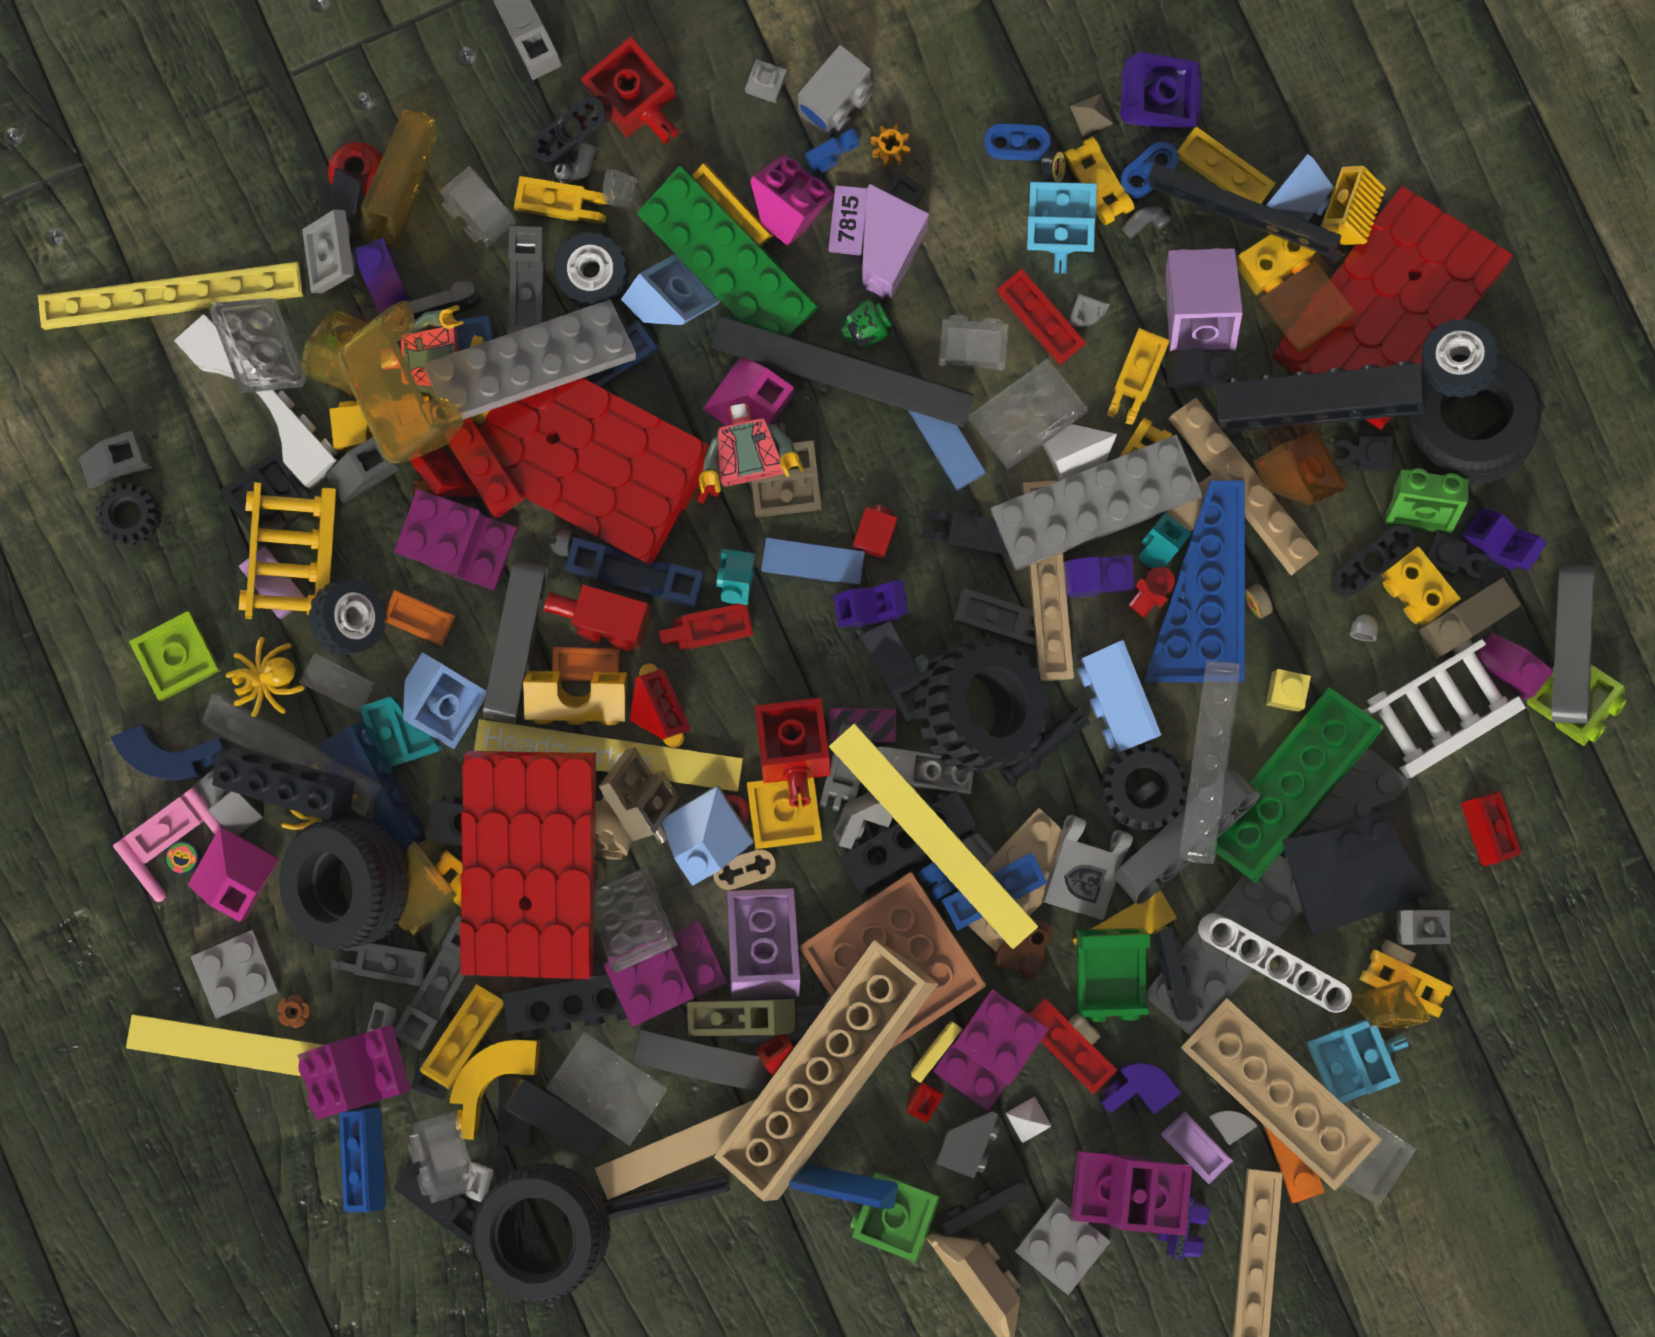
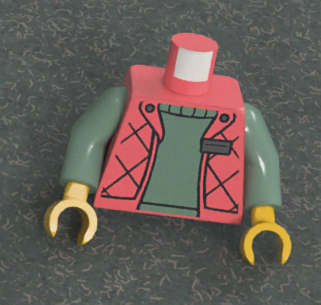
M457 305L444 310L425 312L408 325L407 332L401 336V348L383 350L385 369L403 368L405 383L412 384L415 391L429 396L430 399L437 402L436 395L424 371L423 363L459 351L457 326L462 325L463 321L458 322L453 317V312L460 310Z
M738 404L729 408L732 425L718 428V436L711 440L704 459L703 472L699 476L701 493H705V487L708 485H715L716 493H719L721 491L720 482L724 487L781 474L789 477L788 470L791 467L798 466L801 472L804 470V467L795 451L793 442L777 425H768L764 418L752 420L749 405Z

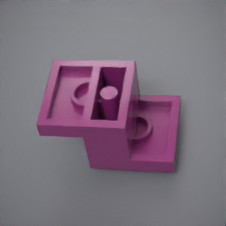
M417 489L394 553L427 564L433 570L496 591L518 528L485 517L479 510Z
M700 921L604 964L605 970L632 1027L728 982Z
M991 989L973 1017L970 1016L964 1024L962 1031L948 1047L933 1069V1072L989 1111L1007 1084L1011 1085L1049 1029Z
M392 1025L297 1054L299 1058V1072L305 1080L309 1093L308 1104L312 1112H314L316 1120L411 1091Z
M1077 1150L1070 1219L1080 1222L1108 1224L1119 1230L1186 1236L1193 1166L1156 1162L1142 1156Z

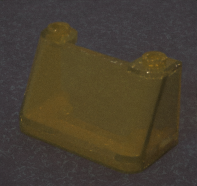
M407 301L385 309L343 341L337 353L338 363L381 454L386 460L396 464L404 463L448 445L464 424L457 407L450 400L435 398L427 402L424 401L397 344V341L403 340L411 334L415 325L414 316Z

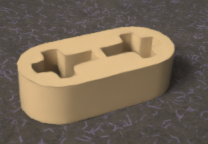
M762 849L754 850L735 857L726 865H729L731 870L743 869L744 874L734 877V884L729 885L726 880H720L719 875L724 873V868L713 874L714 881L721 889L734 890L769 878L775 872L776 861L768 851ZM761 855L764 860H770V865L766 867L765 874H760L759 870L747 872L746 866L754 864L756 862L755 857Z

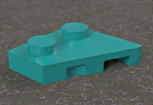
M395 696L360 706L365 725L370 727L377 736L378 742L376 746L381 755L383 754L393 767L442 751V746L434 737L403 720L404 706Z

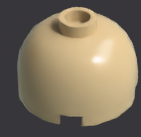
M602 798L601 801H596L595 856L620 860L623 858V855L627 856L632 839L624 827L621 826L620 820L605 798Z

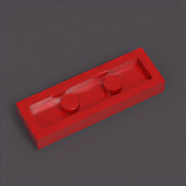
M1020 269L997 288L996 293L1059 366L1063 365L1086 345L1082 337L1023 269Z
M466 418L443 435L494 517H500L524 500L473 418Z
M1045 997L1028 1013L1049 1029L1041 1042L1093 1095L1118 1071Z

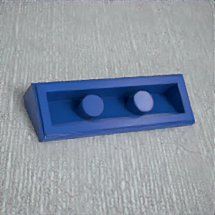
M379 1107L355 1108L339 1113L344 1212L383 1210L386 1207L381 1109Z
M816 1165L805 1166L789 1182L791 1189L884 1209L894 1208L898 1191V1184L896 1182Z

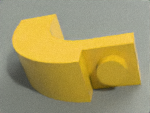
M510 1039L483 1049L467 1062L453 1085L450 1103L463 1104V1110L458 1109L455 1123L456 1130H461L460 1139L474 1140L478 1137L482 1097L487 1086L495 1078L504 1074H538L541 1040Z

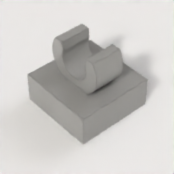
M756 59L745 87V93L777 103L787 70Z

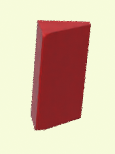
M1500 790L1461 803L1482 866L1499 863L1522 854Z

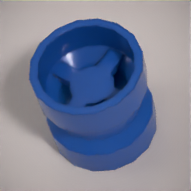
M934 862L916 873L920 882L926 883L928 886V894L934 902L956 888Z

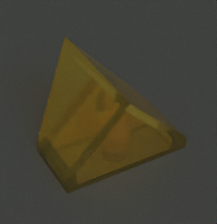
M1406 980L1352 995L1351 1003L1368 1020L1369 1027L1401 1030L1430 1021L1428 1012Z

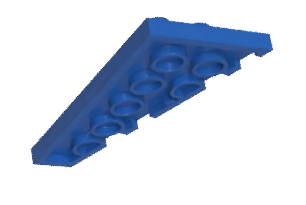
M1245 480L1209 481L1143 682H1245Z

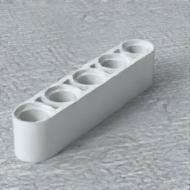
M1208 914L1200 921L1198 926L1199 935L1208 944L1328 1011L1339 1013L1349 1007L1352 1000L1351 991L1340 981L1219 914ZM1222 923L1224 927L1223 934L1219 938L1214 939L1212 936L1213 928L1217 924ZM1251 939V950L1247 954L1242 955V944L1244 941ZM1279 955L1280 964L1277 969L1271 971L1270 961L1273 957ZM1307 971L1308 980L1305 985L1299 987L1298 978L1303 972ZM1335 987V998L1327 1002V992Z

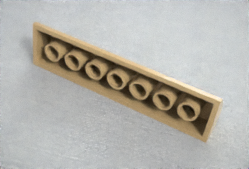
M874 940L714 1158L761 1200H778L789 1186L790 1180L798 1174L938 983L913 962L879 941Z

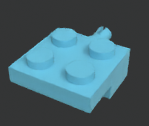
M1030 182L1027 250H1047L1055 253L1053 273H1060V260L1062 261L1061 273H1068L1067 259L1069 253L1075 251L1094 252L1097 183Z
M1367 1017L1306 1042L1324 1087L1341 1103L1365 1094H1372L1399 1083L1400 1080L1391 1061L1390 1053L1409 1047L1408 1042L1403 1041L1406 1040L1403 1033L1384 1041L1372 1017Z

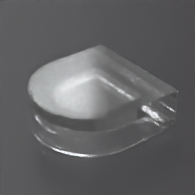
M607 169L603 184L605 201L613 207L629 205L634 197L637 179L617 170Z

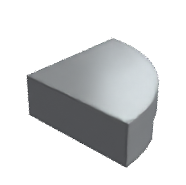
M1078 294L1069 324L1073 328L1089 327L1097 323L1105 315L1110 304Z
M1218 1111L1209 1115L1228 1145H1231L1257 1127L1255 1122L1249 1117L1236 1111Z

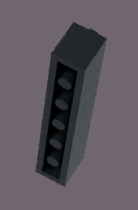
M1411 361L1398 362L1395 366L1388 367L1372 364L1365 365L1358 370L1347 371L1343 368H1332L1326 373L1313 374L1308 371H1301L1287 377L1264 375L1257 380L1246 381L1242 378H1232L1227 380L1226 383H1217L1218 422L1223 432L1426 414L1421 363L1415 364Z

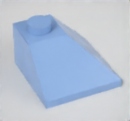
M1307 154L1266 206L1307 222L1314 213L1321 216L1326 210L1330 201L1328 196L1334 187L1314 158Z
M676 254L639 273L621 299L644 323L683 325L720 303L715 294Z
M422 652L405 679L403 720L455 749L484 702L487 691Z
M718 785L669 813L662 822L674 859L692 886L721 870L754 842V839Z

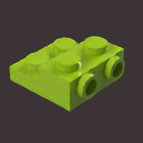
M1591 664L1588 724L1555 723L1556 728L1583 746L1589 740L1596 742L1606 728L1602 723L1609 714L1615 717L1625 706L1627 701L1623 698L1625 696V686ZM1554 672L1535 696L1527 700L1528 706L1551 721Z

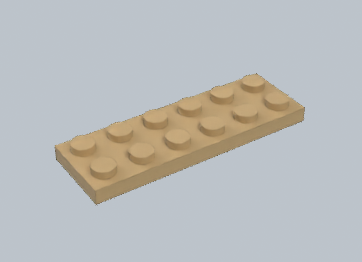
M1227 998L1181 1047L1335 1191L1382 1141L1377 1134Z

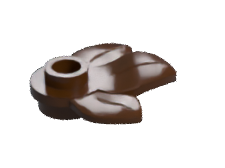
M1033 919L1038 924V928L1014 949L994 929L996 935L1003 940V943L996 952L993 962L994 966L1002 970L1019 968L1020 974L1024 979H1029L1036 975L1043 967L1046 959L1045 948L1049 945L1052 938L1050 926L1041 919ZM1036 932H1040V937L1037 940L1032 941V935Z

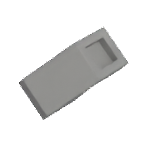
M869 792L845 803L833 834L839 846L851 849L855 839L859 840L863 834L865 827L863 820L889 827L893 817Z

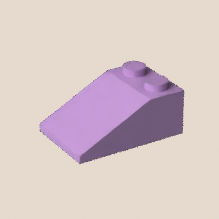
M794 888L727 891L731 1000L799 997L800 969Z

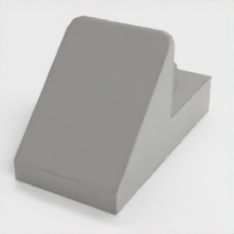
M213 769L194 786L210 805L209 812L227 830L240 836L262 819L263 815L248 796L213 786Z
M1450 910L1397 911V942L1399 944H1451Z

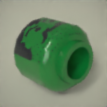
M868 299L844 312L845 324L840 327L849 344L855 341L860 348H867L886 338L889 334L888 327L892 326V323L882 303L876 304Z

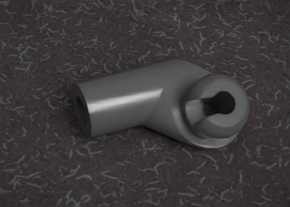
M581 143L576 161L568 164L559 163L554 170L555 177L564 184H572L587 177L590 173L596 147Z
M1160 205L1141 208L1120 228L1132 239L1147 224L1153 223L1156 228L1162 229L1169 223L1170 215Z

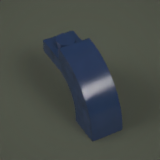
M139 725L111 736L115 748L131 766L149 776L171 781H189L204 777L200 764L203 763L204 767L215 765L216 754L230 749L227 740L216 738L185 751L170 752L157 742L151 727Z

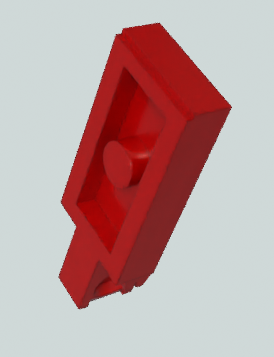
M734 604L681 616L682 618L674 620V628L659 631L662 646L679 643L680 650L687 648L690 650L754 636L748 607L744 604Z

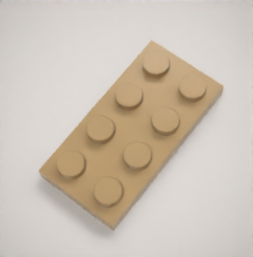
M1037 808L984 866L990 873H993L1032 853L1048 882L1063 837V830L1040 808ZM1047 884L1016 899L1029 916L1043 903L1042 898ZM984 917L967 925L995 952L998 951L1003 940L996 935L994 928Z

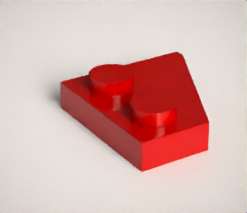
M408 443L404 453L412 462L414 469L420 473L429 485L431 492L436 496L481 497L472 481L464 475L465 470L460 462L449 456L436 443Z

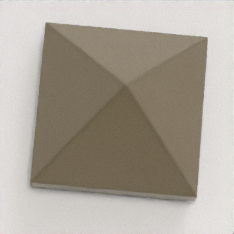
M1101 94L1070 106L1082 137L1113 125Z

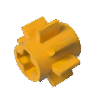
M897 124L894 125L893 129L887 130L885 127L880 126L879 138L871 137V144L878 147L872 151V157L878 158L880 156L883 160V167H886L889 162H896L900 166L902 154L910 155L911 148L903 145L909 140V134L901 135L898 132ZM890 141H894L896 144L892 150H886V146H888Z

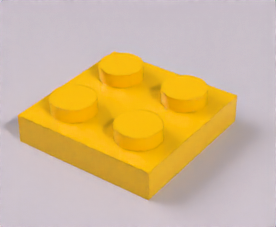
M807 778L811 803L805 807H802L800 794H798L799 807L789 805L787 781L763 783V780L747 782L756 850L822 841L814 778Z

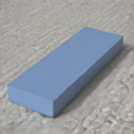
M908 410L956 491L985 475L986 472L957 425Z
M766 538L761 572L860 586L865 552Z

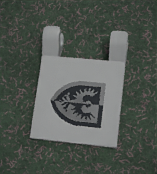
M1067 815L1063 825V837L1042 902L1104 920L1116 883L1114 876L1121 867L1123 858L1132 844L1133 836L1122 830H1114L1110 841V852L1077 842L1084 831L1086 822L1077 816Z

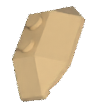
M930 1230L926 1239L997 1337H1015L1020 1297L1016 1290L1021 1286L1009 1269L1003 1273L996 1261L1000 1257L989 1241L983 1245L979 1238L957 1234L948 1237L945 1232Z

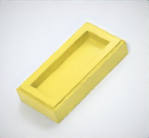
M949 1021L910 1071L911 1076L921 1083L962 1031V1028L953 1021Z

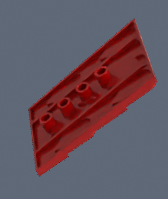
M1402 186L1373 221L1374 224L1371 226L1370 236L1366 238L1367 242L1355 245L1342 265L1283 338L1279 347L1274 352L1273 359L1294 373L1308 371L1313 374L1326 373L1332 368H1343L1347 371L1358 370L1365 365L1372 364L1379 365L1380 367L1395 366L1396 363L1402 361H1411L1415 364L1421 363L1422 366L1423 344L1428 339V334L1432 330L1434 331L1441 323L1445 324L1452 319H1467L1510 263L1513 254L1502 247H1498L1491 240L1475 230L1469 229L1470 227L1446 212L1443 213L1438 207L1420 196H1416L1415 193ZM1391 417L1365 420L1382 430Z
M584 378L492 409L488 412L485 422L480 427V430L524 498L651 566L703 471L704 459L710 446Z
M468 751L464 755V764L462 766L461 975L590 979L593 975L596 753Z

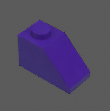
M383 238L352 250L364 282L382 319L388 317L386 309L393 307L400 301L410 300L392 251Z

